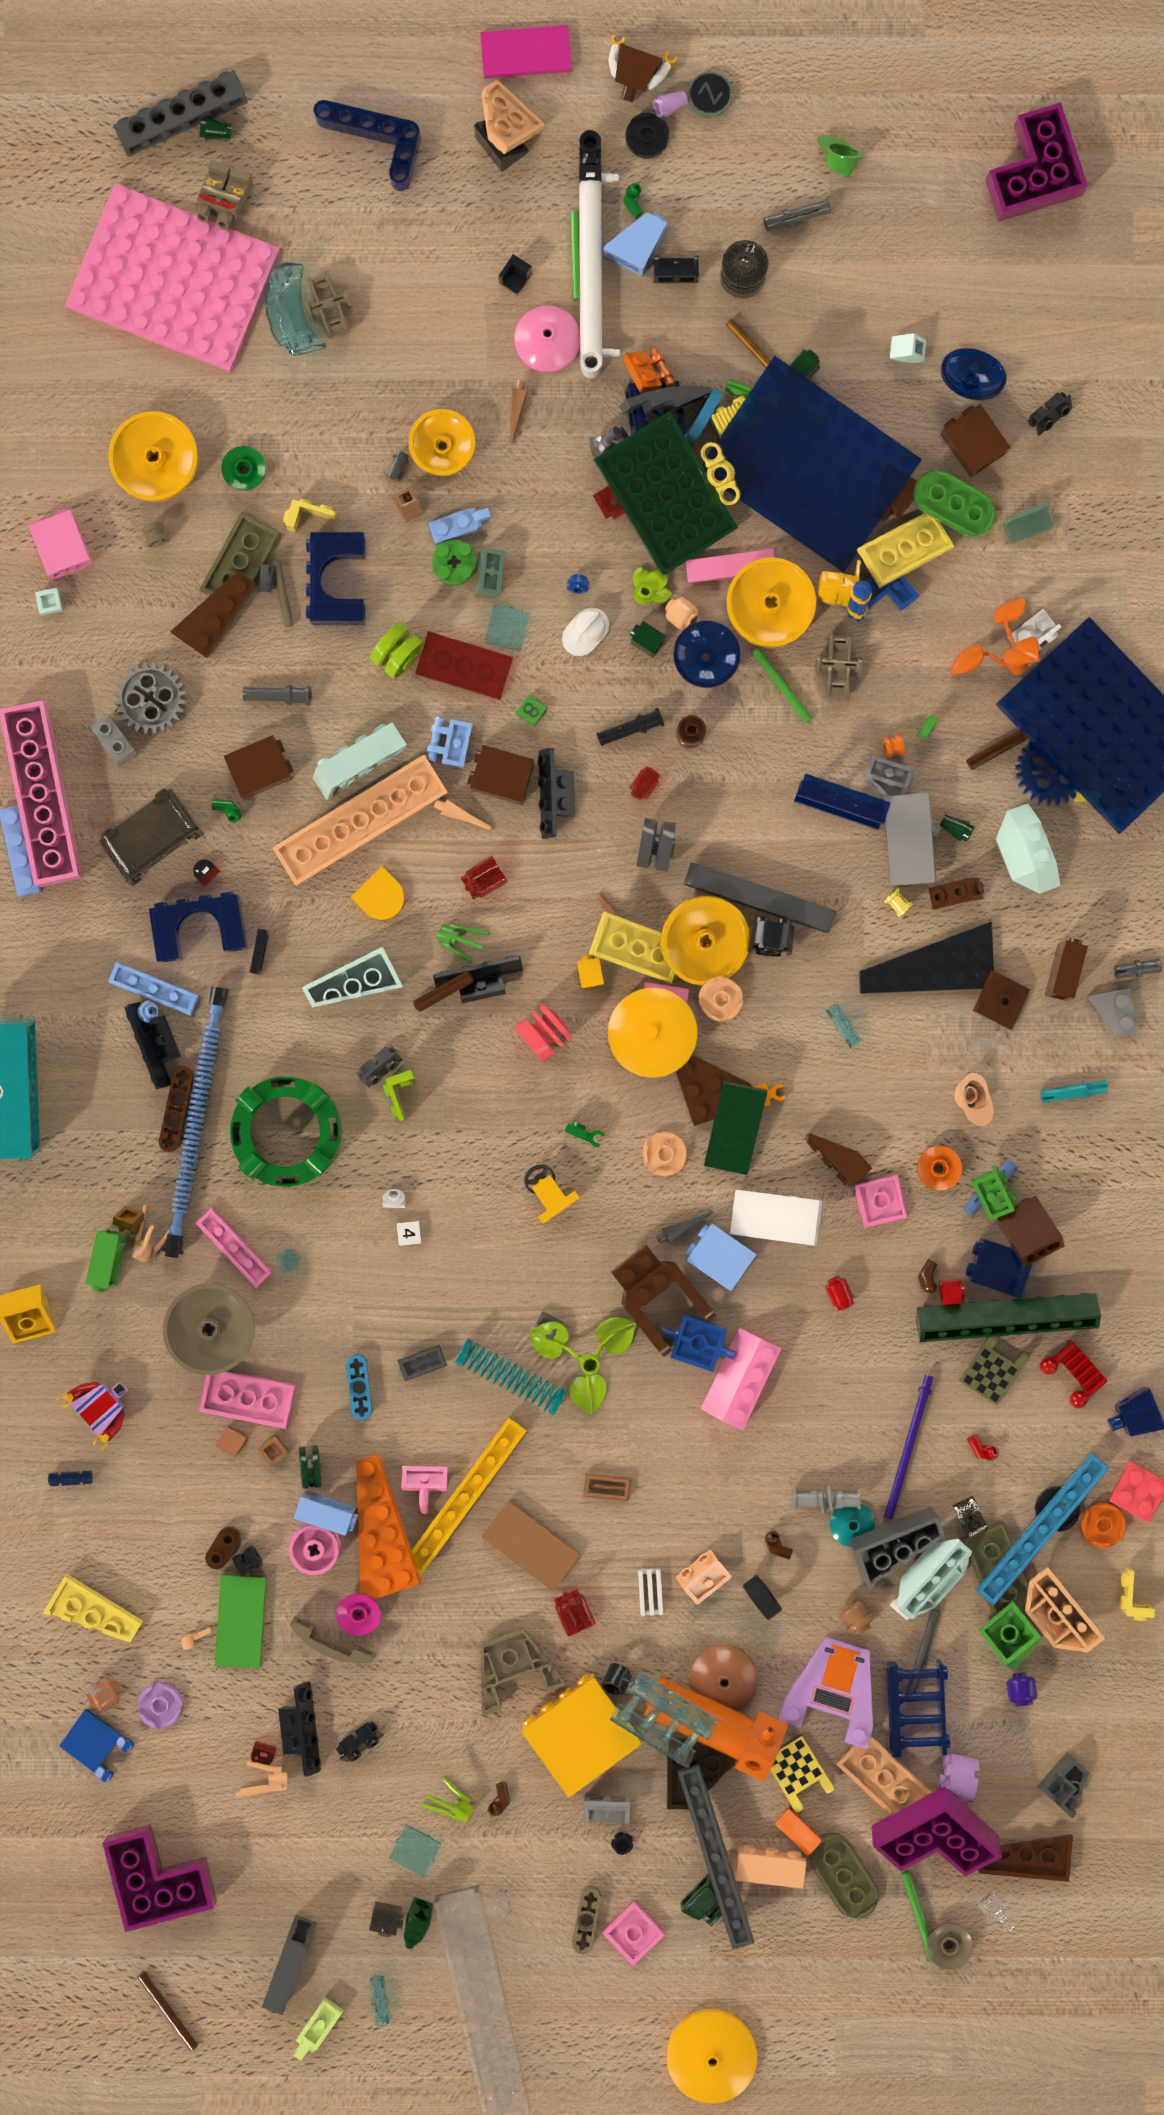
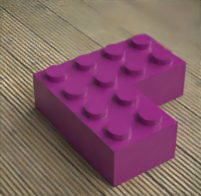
M1061 102L1018 115L1014 127L1025 160L989 170L985 180L998 222L1081 197L1088 187Z
M945 1786L872 1825L873 1847L900 1871L937 1852L964 1876L1002 1858L999 1835Z
M151 1824L109 1835L102 1843L125 1932L214 1909L217 1898L206 1857L162 1868Z

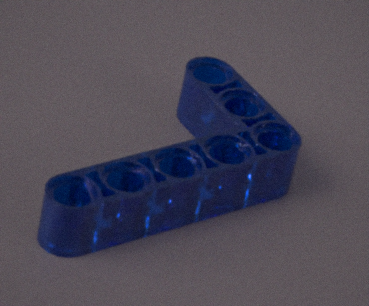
M320 100L314 105L313 111L316 122L322 128L396 145L389 170L391 185L398 191L406 190L409 187L421 142L420 129L416 122L328 100ZM323 111L329 112V115L326 117L319 116ZM345 116L351 117V120L348 122L341 121ZM367 121L373 123L370 127L362 126ZM386 127L394 128V130L389 133L384 131ZM408 132L415 133V136L411 138H408L405 135ZM403 153L410 154V157L407 159L400 158V155ZM403 174L405 178L403 180H396L395 176Z

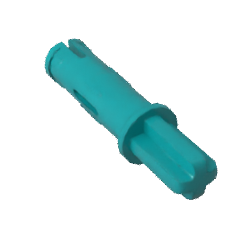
M1106 1080L1088 1083L1082 1081L1081 1084L1040 1089V1094H1042L1040 1095L1041 1101L1044 1104L1079 1097L1087 1099L1091 1095L1107 1093L1108 1083Z

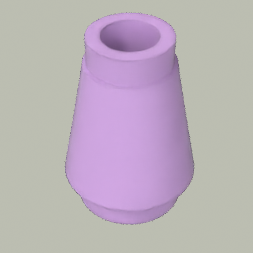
M684 91L657 96V99L653 100V107L657 116L668 117L687 104V96Z

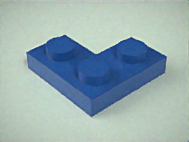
M904 576L881 588L878 587L873 577L866 581L871 585L872 595L868 602L869 608L888 595L898 609L903 611L919 598L917 592Z

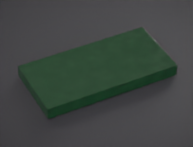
M723 1081L704 1166L748 1175L767 1090Z

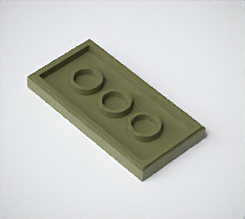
M241 512L199 590L210 596L237 571L253 582H256L260 575V564H266L281 536V532Z
M1003 1521L961 1538L963 1544L972 1551L969 1559L979 1584L1013 1545ZM1022 1571L994 1606L987 1601L993 1617L1012 1601L1021 1612L1025 1611L1029 1583L1024 1571Z

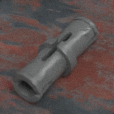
M1160 958L1141 962L1140 960H1134L1133 963L1114 965V971L1124 970V972L1115 973L1116 979L1130 976L1138 978L1142 977L1143 974L1162 972V966H1152L1161 964Z

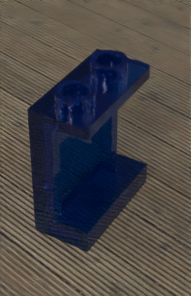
M980 1238L979 1242L976 1241L972 1254L975 1255L973 1262H969L965 1275L968 1276L967 1281L1022 1298L1033 1263L1024 1267L1013 1248Z

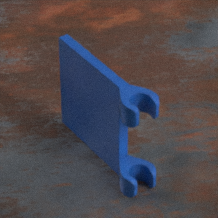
M85 1709L59 1747L94 1772L100 1780L108 1782L114 1773L101 1764L115 1744L124 1752H129L133 1748L134 1742L118 1733L88 1709Z

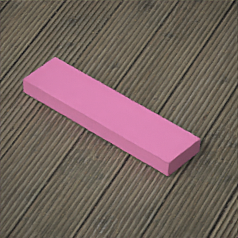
M774 550L688 560L685 562L688 584L734 578L747 564L761 558L774 557Z
M213 1207L195 1222L255 1288L259 1287L273 1273Z

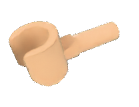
M207 1628L195 1634L184 1635L181 1639L182 1648H194V1640L212 1633L211 1629Z

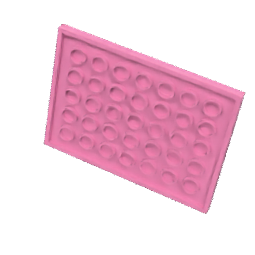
M114 184L65 306L67 309L231 373L280 249L233 229L221 228L217 223L210 220L203 222L197 219V215Z

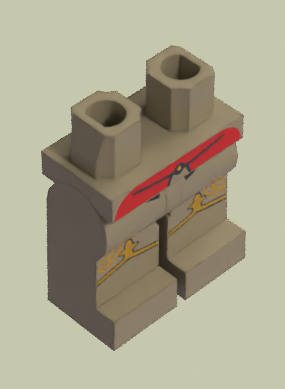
M211 160L206 179L197 196V219L208 222L210 216L214 215L217 216V225L228 229L232 222H237L238 215L253 186L252 174L234 167L230 171L229 165Z

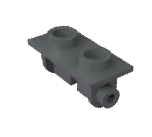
M391 1045L388 1048L385 1046L374 1056L378 1061L377 1064H374L370 1059L358 1068L359 1071L356 1074L368 1088L379 1083L385 1074L395 1070L399 1063L403 1061Z

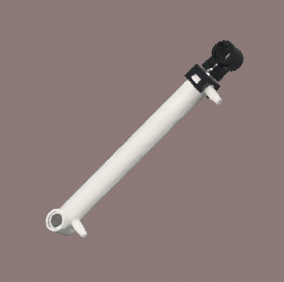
M586 130L579 139L580 369L587 378H596L602 372V358L620 356L619 349H602L601 182L619 181V174L601 173V137L594 130ZM587 142H593L595 146L593 148H587L585 144ZM590 360L597 363L594 368H589L585 364Z

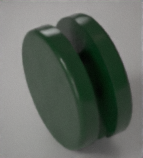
M317 1445L311 1446L312 1458L307 1459L305 1446L299 1447L301 1484L303 1489H308V1486L314 1487V1485L315 1488L321 1487L320 1460Z

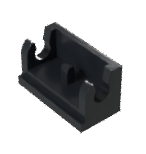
M654 256V283H698L699 256H694V258H659V256Z

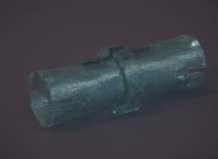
M838 1003L826 1010L836 1026V1031L841 1033L849 1048L862 1041L851 1025L852 1021L847 1019Z
M374 1976L370 1978L372 1989L371 2005L374 2007L375 2025L385 2026L390 2023L387 2005L389 1997L386 1996L384 1976Z

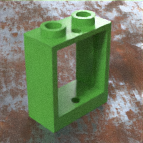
M106 1229L96 1232L85 1285L91 1286V1290L104 1292L116 1287L127 1234Z

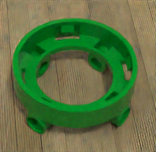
M275 1077L262 1081L252 1088L248 1086L236 1098L235 1101L238 1104L231 1119L230 1139L234 1154L240 1163L238 1168L250 1179L254 1180L256 1178L273 1186H297L321 1176L333 1163L341 1145L342 1122L333 1100L317 1084L295 1077ZM291 1082H295V1088H294V1087H276V1088H272V1084H274V1083H278V1085H291ZM279 1097H293L306 1103L314 1111L320 1126V1137L314 1152L306 1160L293 1166H278L266 1161L256 1151L251 1138V1126L257 1111L265 1103ZM329 1118H336V1123H333V1136H337L336 1141H330L331 1129ZM299 1175L298 1181L295 1178H282V1181H276V1176L288 1177Z

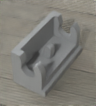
M585 1795L584 1822H624L629 1824L630 1797Z

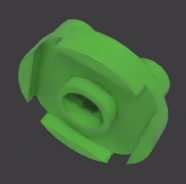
M449 540L437 546L432 557V567L436 576L445 584L458 586L466 583L475 573L477 561L475 553L469 544L460 540ZM453 557L461 561L460 564H457V568H452V565L448 564V561H451Z

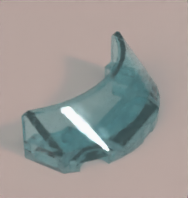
M282 262L269 273L270 292L265 295L266 315L275 340L280 346L289 350L290 354L296 356L327 348L326 343L319 340L312 332L304 315L301 300L303 264Z

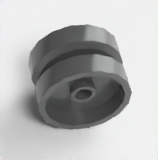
M645 818L637 867L648 868L651 864L652 855H655L656 870L667 872L669 861L674 851L676 823L665 821L662 824L659 835L656 834L657 821Z

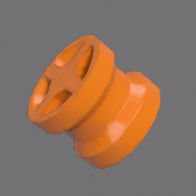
M896 734L893 738H882L883 749L887 759H891L894 755H905V746L901 734Z

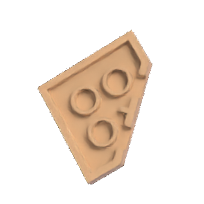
M498 80L484 87L481 95L488 140L503 154L543 130L545 124Z

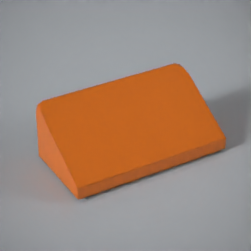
M791 1807L775 1823L807 1856L823 1840Z

